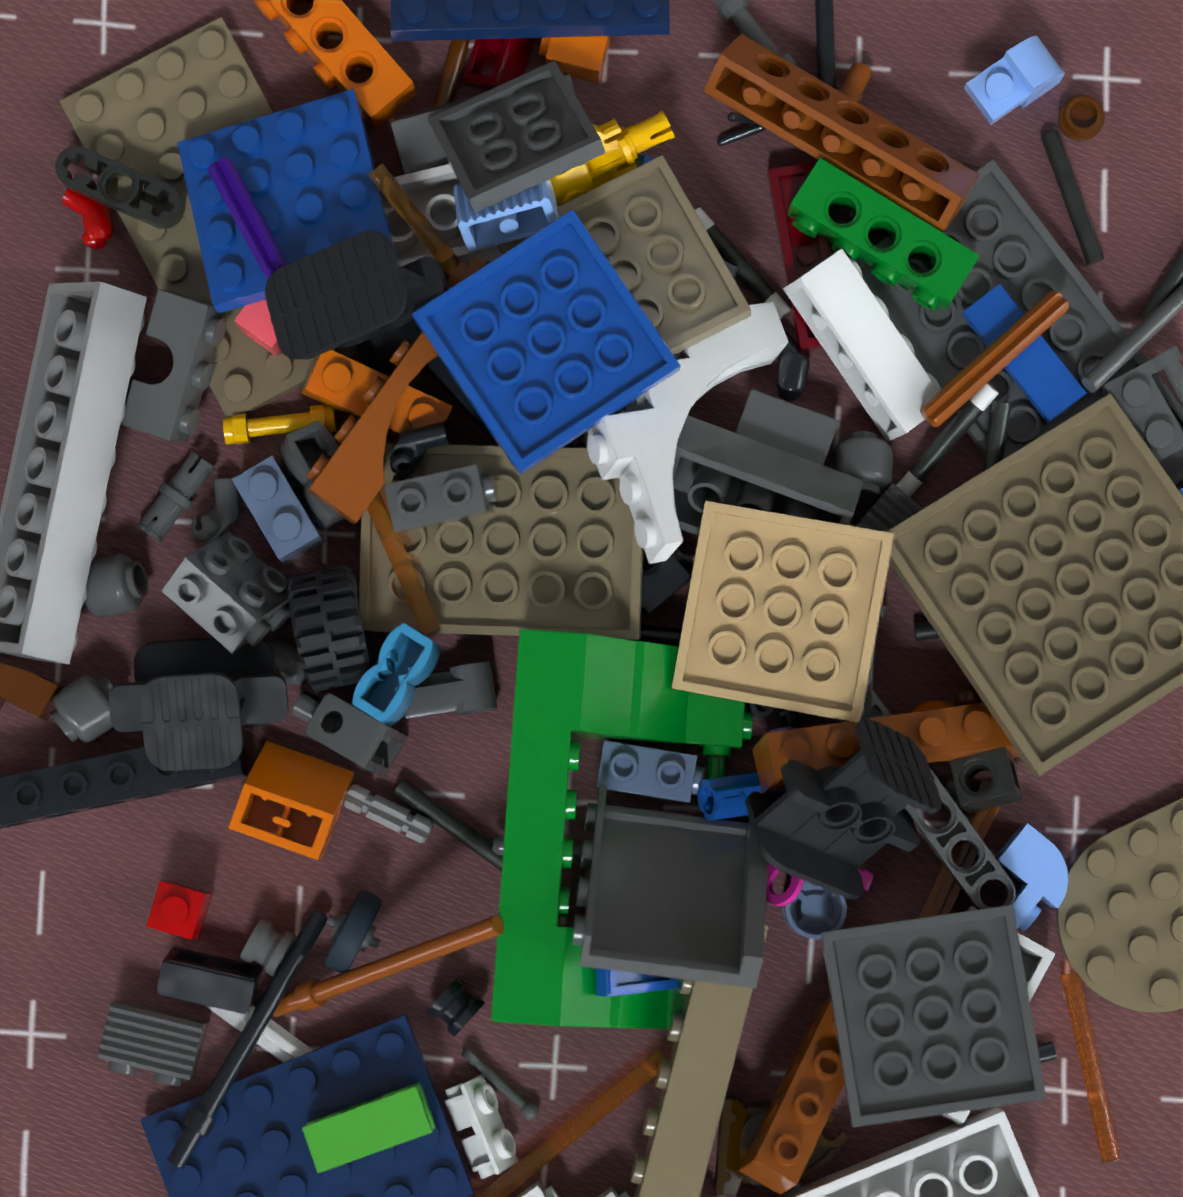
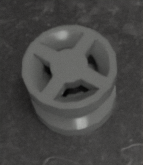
M262 917L250 935L240 955V959L247 963L255 961L263 965L265 973L274 976L297 935L289 931L281 933L273 928L271 921Z

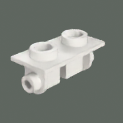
M483 1074L445 1090L448 1099L444 1102L447 1105L457 1132L470 1126L473 1127L475 1132L474 1135L461 1140L473 1172L478 1171L480 1178L483 1179L493 1174L498 1175L519 1162L516 1156L515 1140L510 1131L505 1129L498 1112L496 1093L487 1084Z

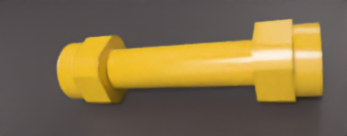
M328 405L310 406V412L252 419H248L246 413L223 417L226 445L250 443V437L292 433L315 421L324 425L330 433L337 432L336 412L333 407Z

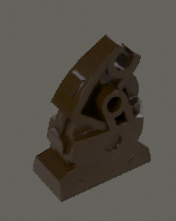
M725 1096L719 1119L713 1186L716 1195H736L741 1181L745 1184H753L754 1187L768 1188L741 1173L739 1169L768 1111L771 1100L754 1101L743 1106L737 1097ZM830 1113L827 1122L835 1120L832 1113ZM842 1130L832 1139L824 1138L821 1132L798 1183L811 1179L822 1172L823 1167L838 1153L847 1140V1136Z

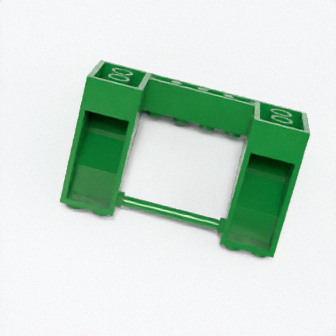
M519 629L499 917L503 922L504 932L497 936L491 1022L565 1027L669 1029L673 1013L682 1012L686 994L679 993V988L611 997L596 996L595 968L579 966L581 946L572 945L574 925L558 924V916L568 917L570 888L561 887L562 868L572 867L573 839L564 838L565 819H575L577 790H567L569 770L578 771L580 742L571 741V737L702 746L703 755L708 756L706 779L724 777L725 757H731V749H740L742 747V739H751L753 713L752 711H744L745 702L672 689L679 647L585 633Z

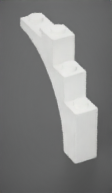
M774 302L749 305L751 308L750 317L675 354L674 357L681 365L678 372L626 405L629 412L608 415L602 418L587 437L588 455L592 463L597 465L601 479H620L619 489L622 500L630 507L635 522V537L639 546L644 548L649 564L667 561L683 542L674 506L673 466L677 441L689 410L713 386L740 372L771 364L789 343Z

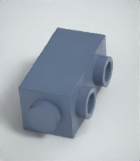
M604 741L596 789H599L600 785H607V791L689 804L691 794L697 795L700 789L705 767L696 766V755Z

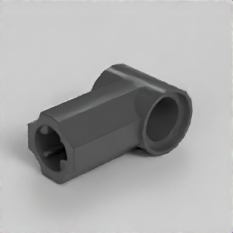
M491 663L465 664L451 667L449 672L430 674L423 682L415 686L412 703L405 713L406 719L455 712L456 715H464L497 709Z

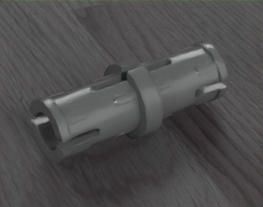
M192 451L188 454V458L167 485L163 482L158 489L161 492L160 496L141 522H138L136 525L159 543L163 541L164 536L183 510L189 511L194 505L190 502L211 472L215 470L211 464L203 458L201 459Z

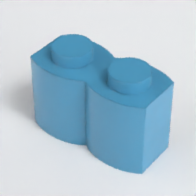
M405 623L396 627L388 635L381 647L378 664L370 668L358 682L353 695V705L388 726L395 724L409 709L414 697L415 686L423 682L435 668L440 654V646Z

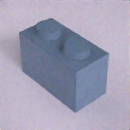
M273 456L232 479L276 556L284 565L289 564L325 542L303 507L291 483L285 476L281 466Z

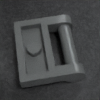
M1177 346L1166 350L1101 387L1105 396L1111 393L1158 462L1183 449V430L1152 377L1163 370L1183 405V366L1180 363L1183 357Z

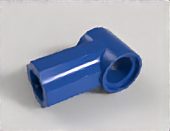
M757 770L744 774L701 780V786L697 795L699 809L704 813L705 819L712 821L749 815L745 803L746 797L754 791L761 792ZM787 791L773 793L772 797L778 800Z

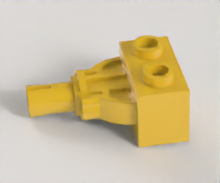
M661 110L657 114L626 128L623 126L619 127L615 119L600 126L592 124L601 138L606 153L589 160L584 165L576 166L550 178L556 196L557 207L637 168L635 164V159L638 158L637 154L668 139L675 138L672 129L669 128L670 124L664 112Z

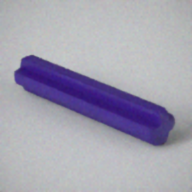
M221 157L218 161L212 162L208 167V172L265 277L269 278L273 272L280 267L288 265L231 159Z

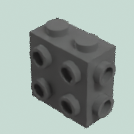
M230 532L225 533L185 557L162 589L164 594L231 653H234L247 643L254 647L264 638L269 630L272 632L277 631L290 617V609L287 607L289 605V584L284 575L276 569L268 567L252 552L251 547L244 540L234 537Z

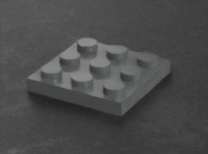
M555 60L427 118L445 157L475 213L489 206L496 205L502 200L528 188L540 185L546 180L576 166L584 165L589 160L606 153L600 136Z

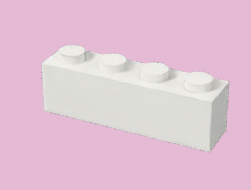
M840 249L783 288V290L883 437L889 442L906 434L925 420L920 413L922 406L941 389L937 380L924 370L915 357L914 347L909 339L898 332L888 317V309L879 297L873 295L862 279V271L859 265L852 258L848 257L843 249Z

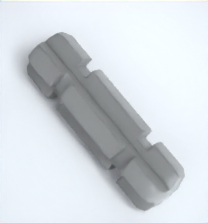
M352 785L349 788L343 802L346 808L358 814L364 812L366 813L365 817L398 833L404 831L406 832V837L419 843H424L427 840L433 827L431 820L417 813L413 816L410 814L411 810L376 794L374 797L370 795L371 791L359 785Z

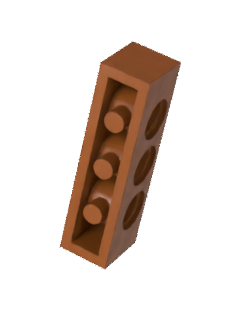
M830 997L817 1006L739 1169L741 1173L780 1195L797 1185L844 1085Z

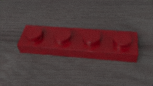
M813 162L773 168L767 171L787 286L831 256L827 239L819 234L813 238L802 233L793 226L792 221L794 219L788 216L791 202L814 168ZM790 300L800 349L802 351L823 348Z

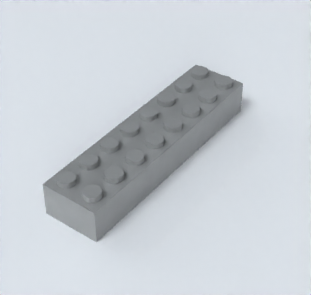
M101 281L49 283L0 510L1 654L70 665L72 652L77 645L81 608L87 598V579L91 561L97 550L96 537L101 514L106 507V489L110 470L116 460L115 446L120 423L123 421L126 412L125 399L130 377L135 370L134 356L139 333L145 322L144 309L147 299L145 296Z

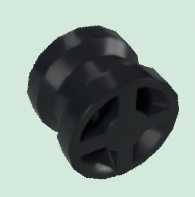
M457 977L426 1012L433 1018H441L447 1024V1031L455 1037L486 1002L480 996L469 994L465 990V983Z

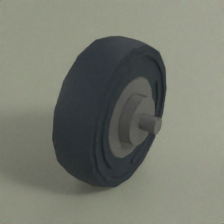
M361 890L360 893L358 892L348 913L342 911L339 919L331 915L329 916L326 924L334 927L330 937L335 938L325 959L327 967L339 973L350 970L358 951L365 953L368 945L378 948L381 940L373 936L377 927L373 926L372 923L382 905V899L368 891Z

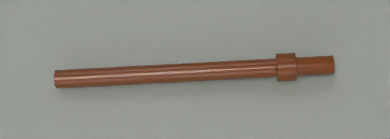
M494 915L322 981L314 978L300 983L295 987L294 991L284 995L273 1016L280 1017L299 1009L310 1011L323 1006L328 998L498 936L504 932L503 922L499 916Z

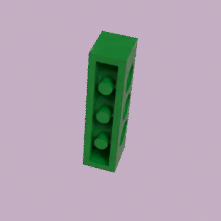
M819 158L791 202L788 216L794 219L792 221L793 226L799 231L813 238L817 234L834 243L832 249L835 252L843 249L845 254L854 261L858 258L873 267L871 273L880 281L890 286H895L896 283H899L913 292L911 298L915 302L932 311H935L937 307L944 312L947 310L980 256L822 158ZM837 205L845 206L851 211L853 220L847 224H838L830 218L828 210ZM873 230H884L891 236L892 245L885 249L876 248L870 243L868 234ZM913 254L925 255L931 261L932 270L927 273L915 272L908 263V257Z

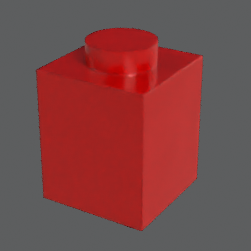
M160 881L146 927L190 940L200 939L213 893L172 881Z

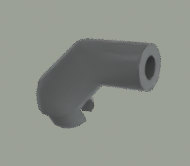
M233 478L214 480L215 505L202 517L197 516L192 522V533L197 539L210 543L227 533L237 524L239 519L238 490L232 481Z

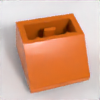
M266 741L244 783L228 829L323 861L355 772Z

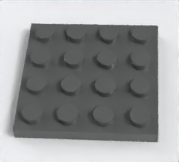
M1013 905L828 931L820 934L851 1128L1047 1099Z

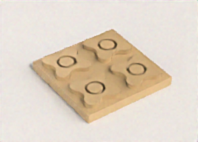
M705 501L672 689L850 722H859L863 714L895 534Z

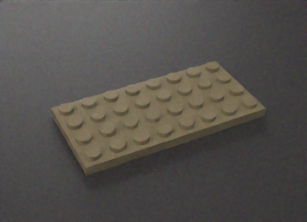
M222 17L59 101L84 148L170 184L178 191L184 201L185 211L180 222L171 228H156L119 211L118 213L158 289L179 292L212 303L177 142L273 113ZM101 167V173L106 167ZM126 176L114 177L108 184L107 191L109 196L118 200L129 196L133 189L132 180ZM143 185L141 200L150 203L154 207L156 216H160L162 211H172L173 206L168 201L167 195L164 196L162 201L152 199L144 192L148 186ZM140 201L138 202V204H137L134 208H136V209L139 208V203H140ZM244 306L226 311L224 316L226 320L225 335L220 344L215 347L211 361L213 376L209 385L226 417L244 413L248 415L303 386L317 357L315 356L308 360H296L286 356L282 351L277 357L239 331L234 320ZM357 345L332 349L350 359L359 356Z

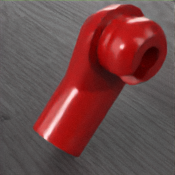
M67 189L63 196L62 204L82 215L85 232L82 234L83 243L95 250L104 248L107 239H110L113 234L109 207Z

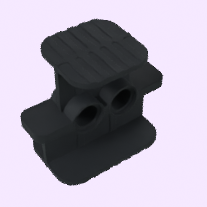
M368 230L277 269L266 282L265 299L278 346L286 356L296 360H308L337 347L357 345L363 365L382 374H387L396 368V365L389 360L404 339L407 338L414 343L422 332L414 321L412 313L449 289L442 265L437 259L425 256L404 266H399L390 239L379 231Z
M214 637L149 642L143 645L134 657L133 670L135 682L114 685L108 696L113 728L119 732L143 731L144 748L148 760L155 767L165 771L215 769L230 766L239 758L243 748L242 728L259 727L267 723L281 722L286 718L289 710L287 682L282 675L276 673L273 650L264 639L254 647L247 643L234 653H231Z
M867 717L862 718L855 725L861 750L842 767L827 766L817 770L797 760L790 759L781 767V774L787 790L786 793L777 800L764 793L754 791L745 800L751 828H753L758 847L770 865H773L779 871L789 873V875L796 876L803 881L811 882L815 886H820L822 889L830 890L837 895L844 896V898L854 900L859 898L864 892V885L858 870L861 864L886 843L908 852L920 844V838L914 821L903 808L910 804L925 812L935 813L942 806L935 778L932 776L927 759L921 749L914 743V740Z

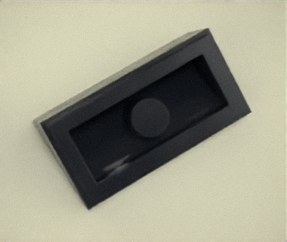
M174 947L162 961L157 993L167 997L247 1014L252 1006L263 968L257 965Z

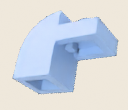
M1032 36L1006 51L1003 58L967 82L964 89L990 125H992L1019 105L1025 108L1058 85L1065 73L1038 36Z
M1020 824L995 858L1004 871L1021 883L1015 891L1016 898L1013 908L1016 926L1024 932L1040 914L1041 909L1036 906L1040 900L1050 908H1059L1067 892L1068 871L1062 854L1051 841L1030 824Z

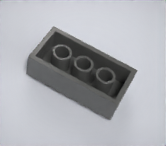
M688 415L677 441L673 466L674 506L680 529L698 536L705 501L849 526L864 480Z

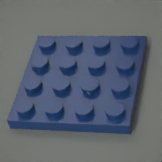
M354 89L177 142L212 304L218 313L265 300V286L268 280L260 269L208 172L209 165L212 162L218 161L221 157L231 159L288 264L368 230H375L385 234L392 242L395 251L359 100Z
M573 209L412 313L414 321L519 475L596 426L605 416L614 414L678 372L681 367Z

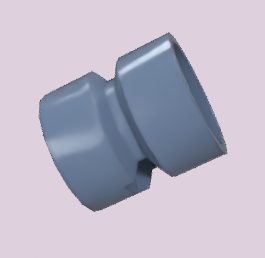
M804 881L798 896L788 905L781 906V912L784 922L791 931L805 938L819 940L821 939L820 934L822 932L835 931L841 928L846 919L847 904L844 896L837 895L830 890L827 891L820 886L811 884V882Z

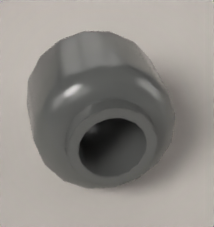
M868 431L852 433L850 438L839 442L833 450L834 470L864 480L858 504L878 501L881 495L893 483L892 448L885 441L877 439L875 433Z
M122 552L92 559L86 584L87 598L83 606H86L93 615L99 618L119 615L138 609L143 597L147 595L149 587L143 565Z
M84 673L55 694L53 703L56 709L50 712V714L72 742L79 738L85 743H92L113 727L110 718L108 696L114 685L107 677L98 682L93 675Z

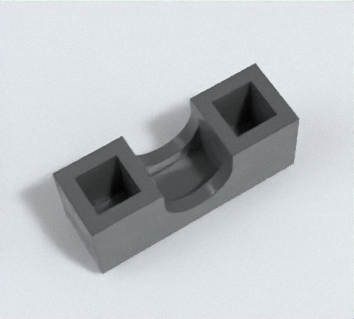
M158 289L146 335L158 338L169 346L173 354V368L169 376L161 383L151 380L133 379L126 402L125 416L120 423L121 425L168 441H189L190 435L196 431L200 422L201 412L198 407L203 390L209 386L212 380L213 365L211 361L215 347L220 344L225 335L226 320L224 316L226 311L218 313L210 302L179 292Z

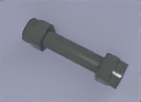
M747 0L714 1V6L718 9L720 16L726 23L733 21L743 35L796 65V62L789 53L782 55L751 16L747 10L749 8Z

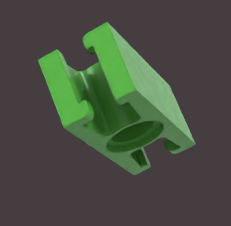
M417 1082L306 1123L307 1125L303 1126L302 1130L317 1173H321L432 1133L436 1125L421 1082Z

